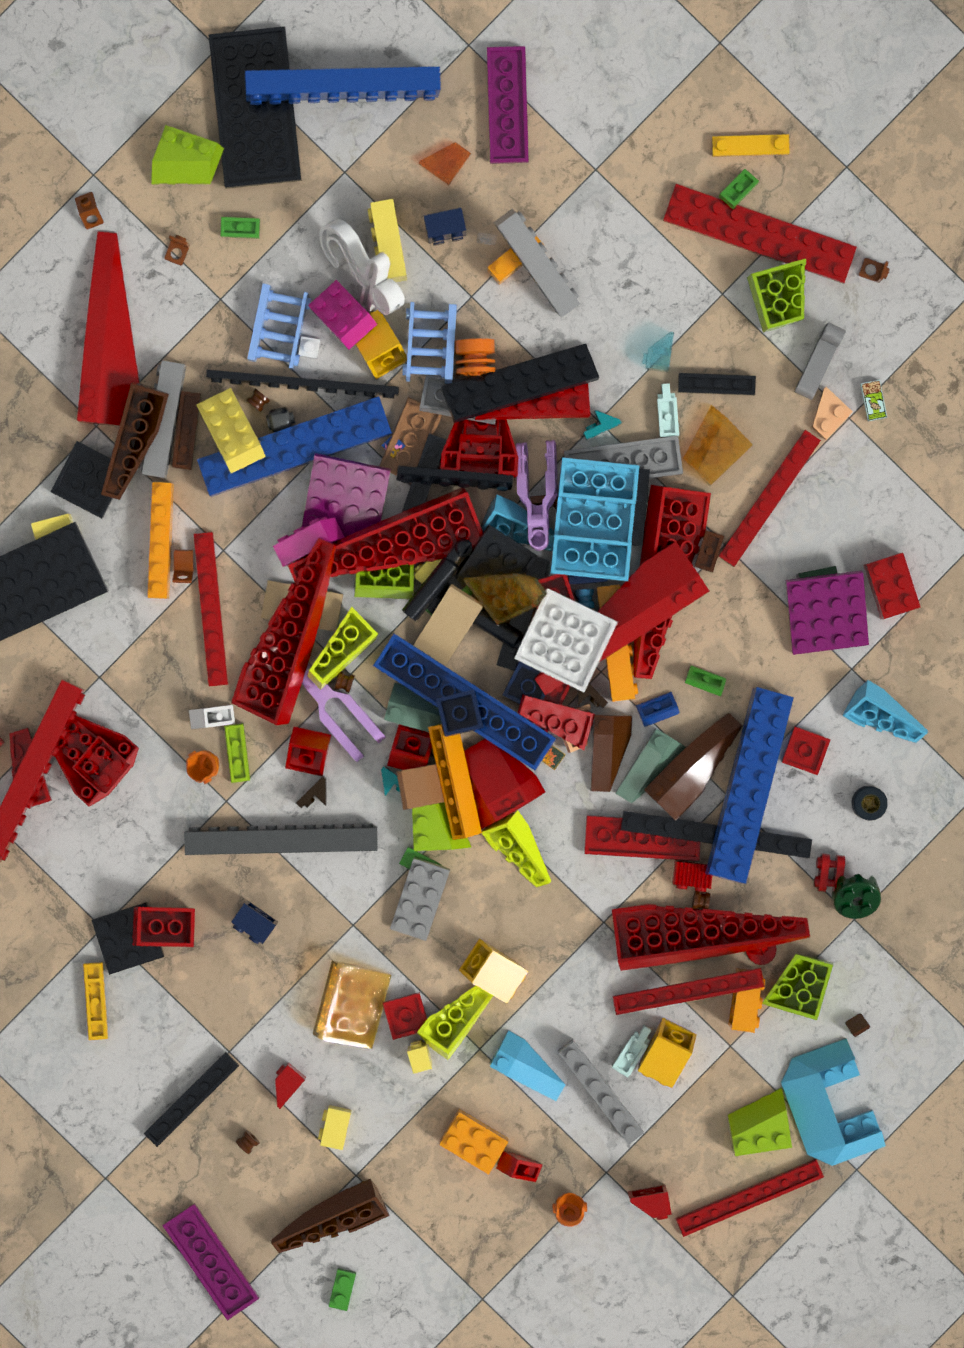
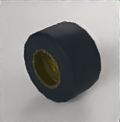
M873 786L859 788L851 800L854 813L867 821L881 818L888 807L885 793Z

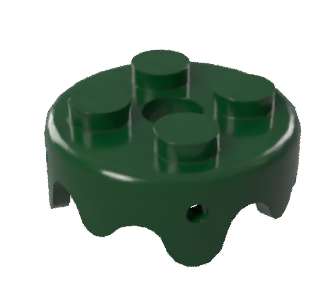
M855 874L851 878H845L844 876L838 878L835 891H832L834 907L840 915L849 919H861L868 917L878 909L881 903V893L873 876L868 880L860 874ZM856 897L862 898L859 901H853Z

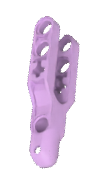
M555 440L546 441V496L542 500V505H533L529 500L527 443H516L518 454L517 494L527 508L529 544L537 551L544 550L548 546L549 509L558 497Z
M308 663L302 685L318 702L320 721L351 757L358 762L364 755L325 710V704L330 698H339L378 743L385 739L386 736L350 694L334 691L328 684L320 690L307 676L312 667Z

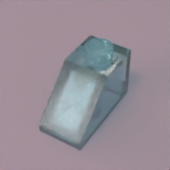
M669 332L648 348L647 353H643L642 364H645L646 370L669 371L674 332Z

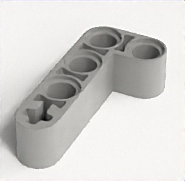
M829 322L825 325L795 388V393L810 400L813 399L846 330Z

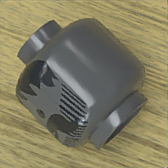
M287 407L271 409L269 415H266L268 428L273 432L292 427V424L295 423L294 414L289 412Z

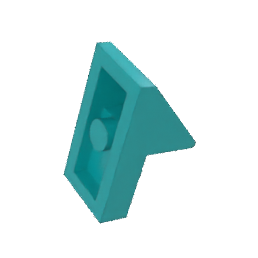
M594 410L600 425L597 426L594 423L585 427L586 431L583 432V435L588 440L621 425L622 422L620 419Z
M383 766L381 772L385 796L394 784L397 785L396 790L400 792L397 775Z

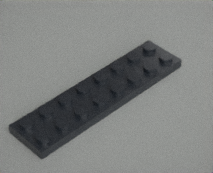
M585 343L495 370V372L442 386L441 390L453 422L456 423L599 380V375Z

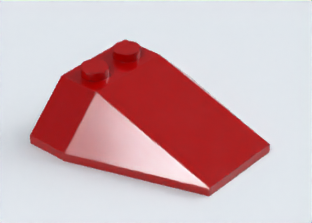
M467 419L454 423L441 453V469L513 475V478L517 477L518 454L507 420H496L495 425Z

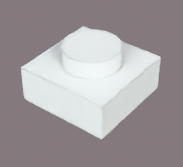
M301 336L298 355L318 359L321 340Z

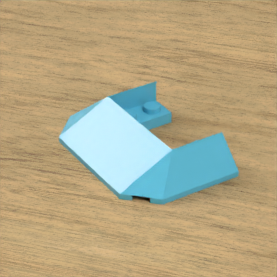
M846 1038L793 1057L781 1081L807 1155L831 1166L886 1146L873 1110L837 1122L825 1088L860 1075L855 1063V1057Z

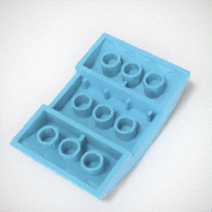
M562 458L551 574L628 581L640 465Z

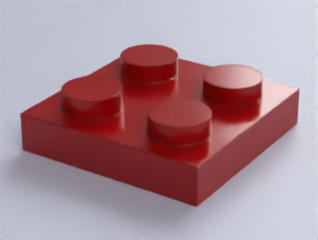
M794 726L781 762L818 775L831 739Z
M420 992L383 1002L393 1040L416 1034L427 1020Z

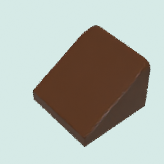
M861 1013L845 1022L854 1037L870 1028V1025Z

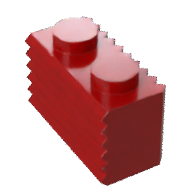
M674 861L672 884L676 885L677 889L687 890V887L690 886L695 887V891L706 892L707 888L711 889L713 876L705 874L707 864Z

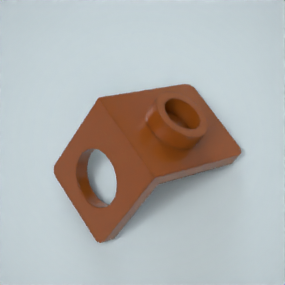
M93 192L75 198L78 213L86 229L104 223L97 208ZM91 215L97 216V220L92 223L88 222L87 218Z
M179 235L175 237L169 236L171 242L164 258L169 262L182 266L190 245L184 237ZM175 248L182 251V256L179 259L171 257V251Z
M865 258L859 276L880 283L883 278H887L890 269L887 267L889 262L885 261L882 264ZM872 264L876 267L874 275H868L865 272L867 265Z
M175 549L172 582L192 583L194 574L193 550ZM179 576H187V578H184V579H181V578H178V577H179Z

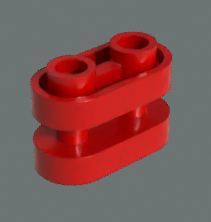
M821 853V856L817 857L816 868H819L818 876L814 878V887H817V891L826 892L827 887H832V891H835L838 878L844 876L845 856L836 855L835 860H830V854ZM829 868H834L833 879H828Z

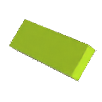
M244 723L224 726L231 783L250 781Z

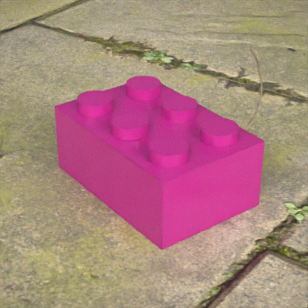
M337 280L308 305L348 350L377 325L371 315Z
M326 516L309 522V526L294 530V534L290 536L286 535L279 538V543L274 545L273 548L282 566L285 567L308 555L318 538L333 543L344 538V535L335 517L328 519Z

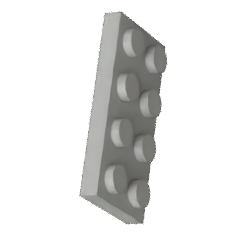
M426 375L419 411L451 416L441 390L442 386L447 385L445 384V378H441L439 375ZM453 378L452 383L457 382V381H461V380H460V379H455V378ZM475 417L467 419L494 425L496 419L475 420Z
M417 857L413 858L390 927L391 930L427 940L450 868Z

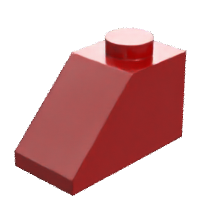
M290 1063L286 1066L282 1064L276 1071L278 1075L275 1079L276 1097L279 1109L282 1108L306 1079V1076Z
M503 1151L496 1169L511 1178L536 1182L543 1164L515 1153Z

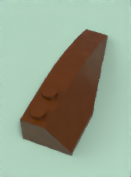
M131 383L101 495L118 500L121 499L159 432L169 396L168 393L141 383Z
M727 713L687 746L644 791L676 821L704 792L707 782L713 777L716 767L723 760L726 750L732 745L743 725L730 713Z
M370 1178L351 1188L344 1189L342 1192L317 1204L284 1228L271 1240V1244L278 1253L302 1247L305 1242H320L322 1237L331 1235V1238L339 1236L338 1233L343 1231L355 1232L390 1215L378 1188Z

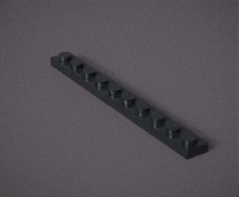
M207 370L206 377L211 379L213 383H222V380H230V384L241 385V382H249V386L260 387L261 383L268 384L269 388H280V385H286L287 389L299 390V387H307L306 391L318 392L319 388L326 389V393L337 394V390L345 391L346 395H356V392H363L364 396L367 397L383 394V398L394 399L395 395L399 396V387L218 370Z
M623 811L620 830L713 844L717 825L680 819L675 821L673 818ZM759 831L755 851L810 858L812 839Z

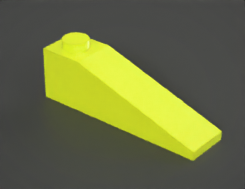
M518 810L482 830V834L495 851L499 849L506 856V861L509 863L513 862L519 867V872L536 888L551 882L530 827Z

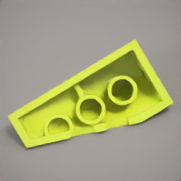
M474 986L458 999L444 1006L442 1010L428 1017L417 1033L434 1051L449 1060L493 998V995L478 986Z

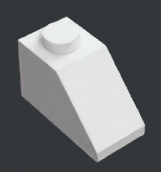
M233 705L189 710L191 729L235 724Z

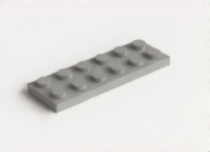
M678 436L564 451V458L640 465V469H650L649 479L683 474Z

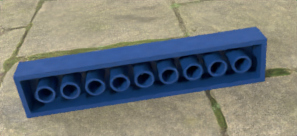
M440 66L245 71L246 102H250L252 105H259L266 101H269L270 104H281V101H289L290 104H299L300 101L319 103L320 100H327L328 103H338L339 100H347L349 103L358 102V99H366V102H376L377 99L394 102L397 101V98H404V101H415L416 98L433 101L435 98H438L441 90Z
M378 396L257 438L266 457L236 472L230 473L220 452L199 458L197 461L209 496L213 497L309 464L314 461L315 453L332 456L392 435L380 397Z
M393 634L373 665L437 708V698L475 690L484 728L474 731L535 771L557 739L396 634Z
M759 687L752 689L705 871L707 875L741 884H746L794 697Z

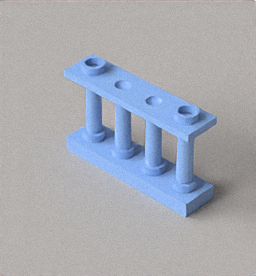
M262 284L247 357L248 361L256 362L257 358L265 357L289 362L290 370H294V366H298L300 355L297 352L306 309H310L308 305L311 303V298H309L307 292H304L302 299L274 293L270 285ZM274 300L301 306L299 317L270 312V309H267L268 302ZM271 319L297 325L296 334L291 336L267 331L266 328H263L264 322ZM268 338L292 343V354L288 355L264 350L262 347H259L261 339Z
M411 302L410 308H406V319L409 320L407 364H403V375L406 376V382H410L411 374L440 375L441 378H445V384H450L453 381L457 304H449V310L438 312L414 310V302ZM414 318L442 319L444 322H448V329H413ZM413 337L443 338V340H447V347H443V349L413 348ZM412 355L435 356L446 359V364L442 368L411 366Z

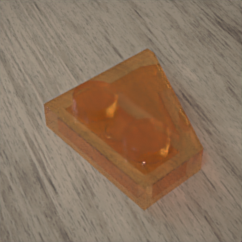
M454 142L422 159L419 165L447 185H450L471 153Z

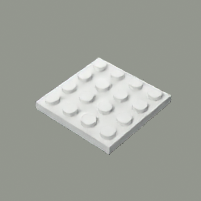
M547 588L514 659L585 692L618 622Z

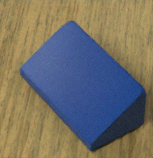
M672 692L636 705L644 727L680 713Z

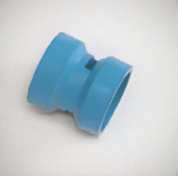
M594 589L575 590L578 603L590 609L595 608L594 602L591 601Z

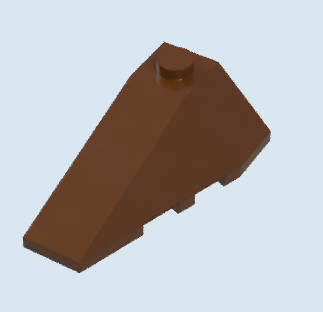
M594 716L591 791H611L631 738L632 716Z

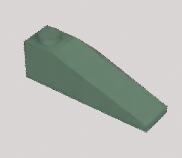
M394 683L384 720L429 732L428 727L442 723L439 709L404 685Z
M655 728L616 791V794L633 803L645 793L644 789L686 746Z

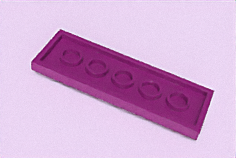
M525 46L487 47L490 164L529 163Z
M195 1203L163 1224L164 1229L227 1321L260 1298Z

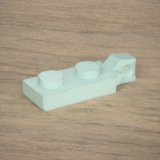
M670 383L661 384L662 394H657L660 437L679 436L677 397H675V393H670Z
M644 1025L639 1033L635 1031L613 1063V1069L626 1077L630 1076L649 1046L650 1040L647 1039L651 1032L649 1027Z

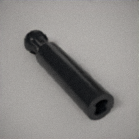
M459 539L455 543L449 554L443 557L403 607L402 611L414 621H418L459 570L458 567L472 553V543L467 539Z
M484 608L481 609L472 623L512 649H519L525 637L523 632Z

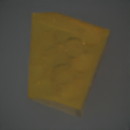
M711 405L683 459L710 486L753 444L726 416Z
M518 573L463 579L497 625L538 606L547 595L546 590L537 578Z

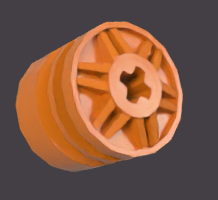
M478 338L455 341V355L464 356V359L455 361L456 365L464 366V368L456 369V375L474 377L495 372V367H487V365L495 364V360L486 358V355L495 353L494 339Z

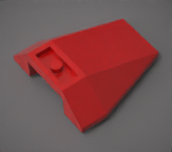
M76 716L73 722L69 721L67 725L69 731L65 739L60 740L58 744L60 750L55 758L75 795L90 807L107 797L134 766L139 747L123 734Z
M483 739L464 750L481 829L497 822L546 792L538 777L528 767L487 739Z

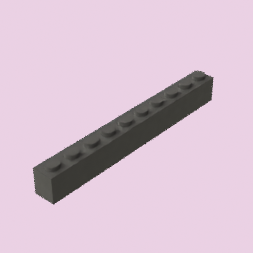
M364 823L362 827H354V824H342V828H335V824H324L323 828H316V825H304V828L297 829L296 825H285V829H277L276 825L266 826V829H258V826H247V830H239V826H229L227 830H220V827H208L206 831H201V827H189V831L184 832L185 855L377 851L378 833L377 827H373V823Z

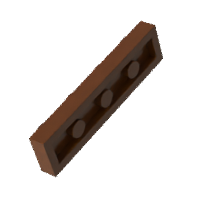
M181 391L172 468L192 470L199 416L196 404L200 403L201 393Z

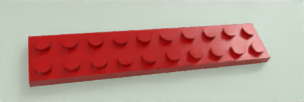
M678 184L674 187L663 219L664 222L785 264L806 259L805 271L842 284L845 283L857 246L739 205L732 209L719 198Z

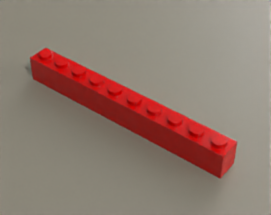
M61 680L0 806V863L2 860L5 861L10 853L7 849L10 843L14 844L18 833H16L18 826L24 824L27 817L24 814L27 808L31 809L35 798H33L35 791H40L44 782L41 779L44 773L48 774L52 766L50 763L52 756H57L60 750L58 744L61 739H65L69 731L67 725L69 721H74L77 715L75 709L78 704H82L86 696L83 694L85 689L66 680Z

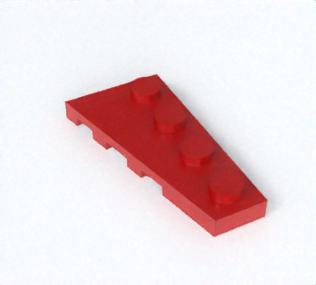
M522 695L517 712L582 750H585L595 716L592 712L527 695Z
M29 728L9 733L13 779L33 740ZM44 775L41 779L44 782L40 791H35L33 796L35 801L32 807L52 801Z

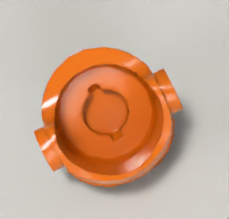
M207 750L197 753L193 751L188 754L189 758L186 760L188 776L198 783L203 782L207 784L211 782V778L216 776L219 770L218 757Z
M565 1193L555 1203H552L553 1213H555L556 1219L561 1225L573 1227L582 1222L584 1212H587V1202H584L580 1196L574 1193Z

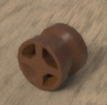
M256 388L253 391V395L246 399L259 412H262L263 406L270 402Z
M341 671L338 675L335 689H344L345 692L350 693L355 675H346Z
M695 891L692 908L708 909L711 894Z
M248 1130L244 1132L242 1138L236 1140L237 1145L247 1154L252 1152L254 1146L260 1144L259 1140Z

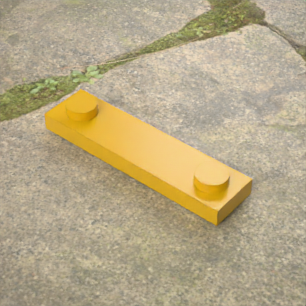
M789 134L712 136V157L790 154Z
M103 962L84 963L88 1040L108 1039Z

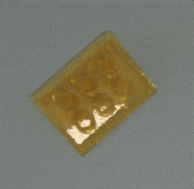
M332 960L313 1035L325 1041L372 1049L383 1010V1002H385L392 975Z

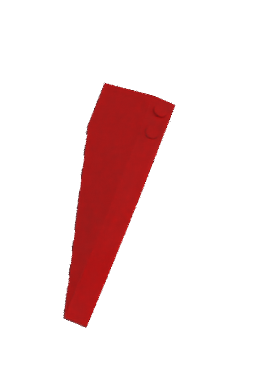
M97 232L77 421L80 423L120 426L131 383H139L117 233Z
M651 485L640 565L675 541L692 564L694 555L698 553L700 548L698 546L700 539L705 534L711 493ZM672 616L634 640L635 678L652 679L660 658V649L666 641V632L668 628H671L673 622L671 620Z
M459 488L333 542L336 548L330 577L394 568L407 564L414 565L426 561L433 562L446 557L459 539H467L474 548L483 531L468 492L465 488ZM308 555L288 564L294 582L298 577L297 573L300 568L304 567L307 562L306 558Z
M322 538L317 539L306 558L307 562L297 573V579L290 585L287 596L280 602L268 623L267 630L262 633L259 638L260 642L256 648H253L250 654L251 657L248 662H245L239 676L231 703L275 725L289 724L325 603L336 548L335 544Z
M676 541L644 561L628 578V581L597 611L618 622L600 661L710 592ZM540 672L534 678L544 695L564 684V682L543 672Z
M655 904L612 909L620 971L735 954L810 937L808 918L775 917L768 914L753 915V913L746 912L741 914L734 911L696 910L689 907L674 908V906L662 907Z

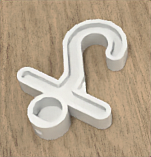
M335 219L321 227L319 240L327 259L335 268H339L346 263L349 264L355 278L363 286L360 305L368 313L377 309L380 313L388 315L404 305L405 298L401 288L394 280L387 279L390 260L385 253L381 252L369 259L358 235L343 220Z

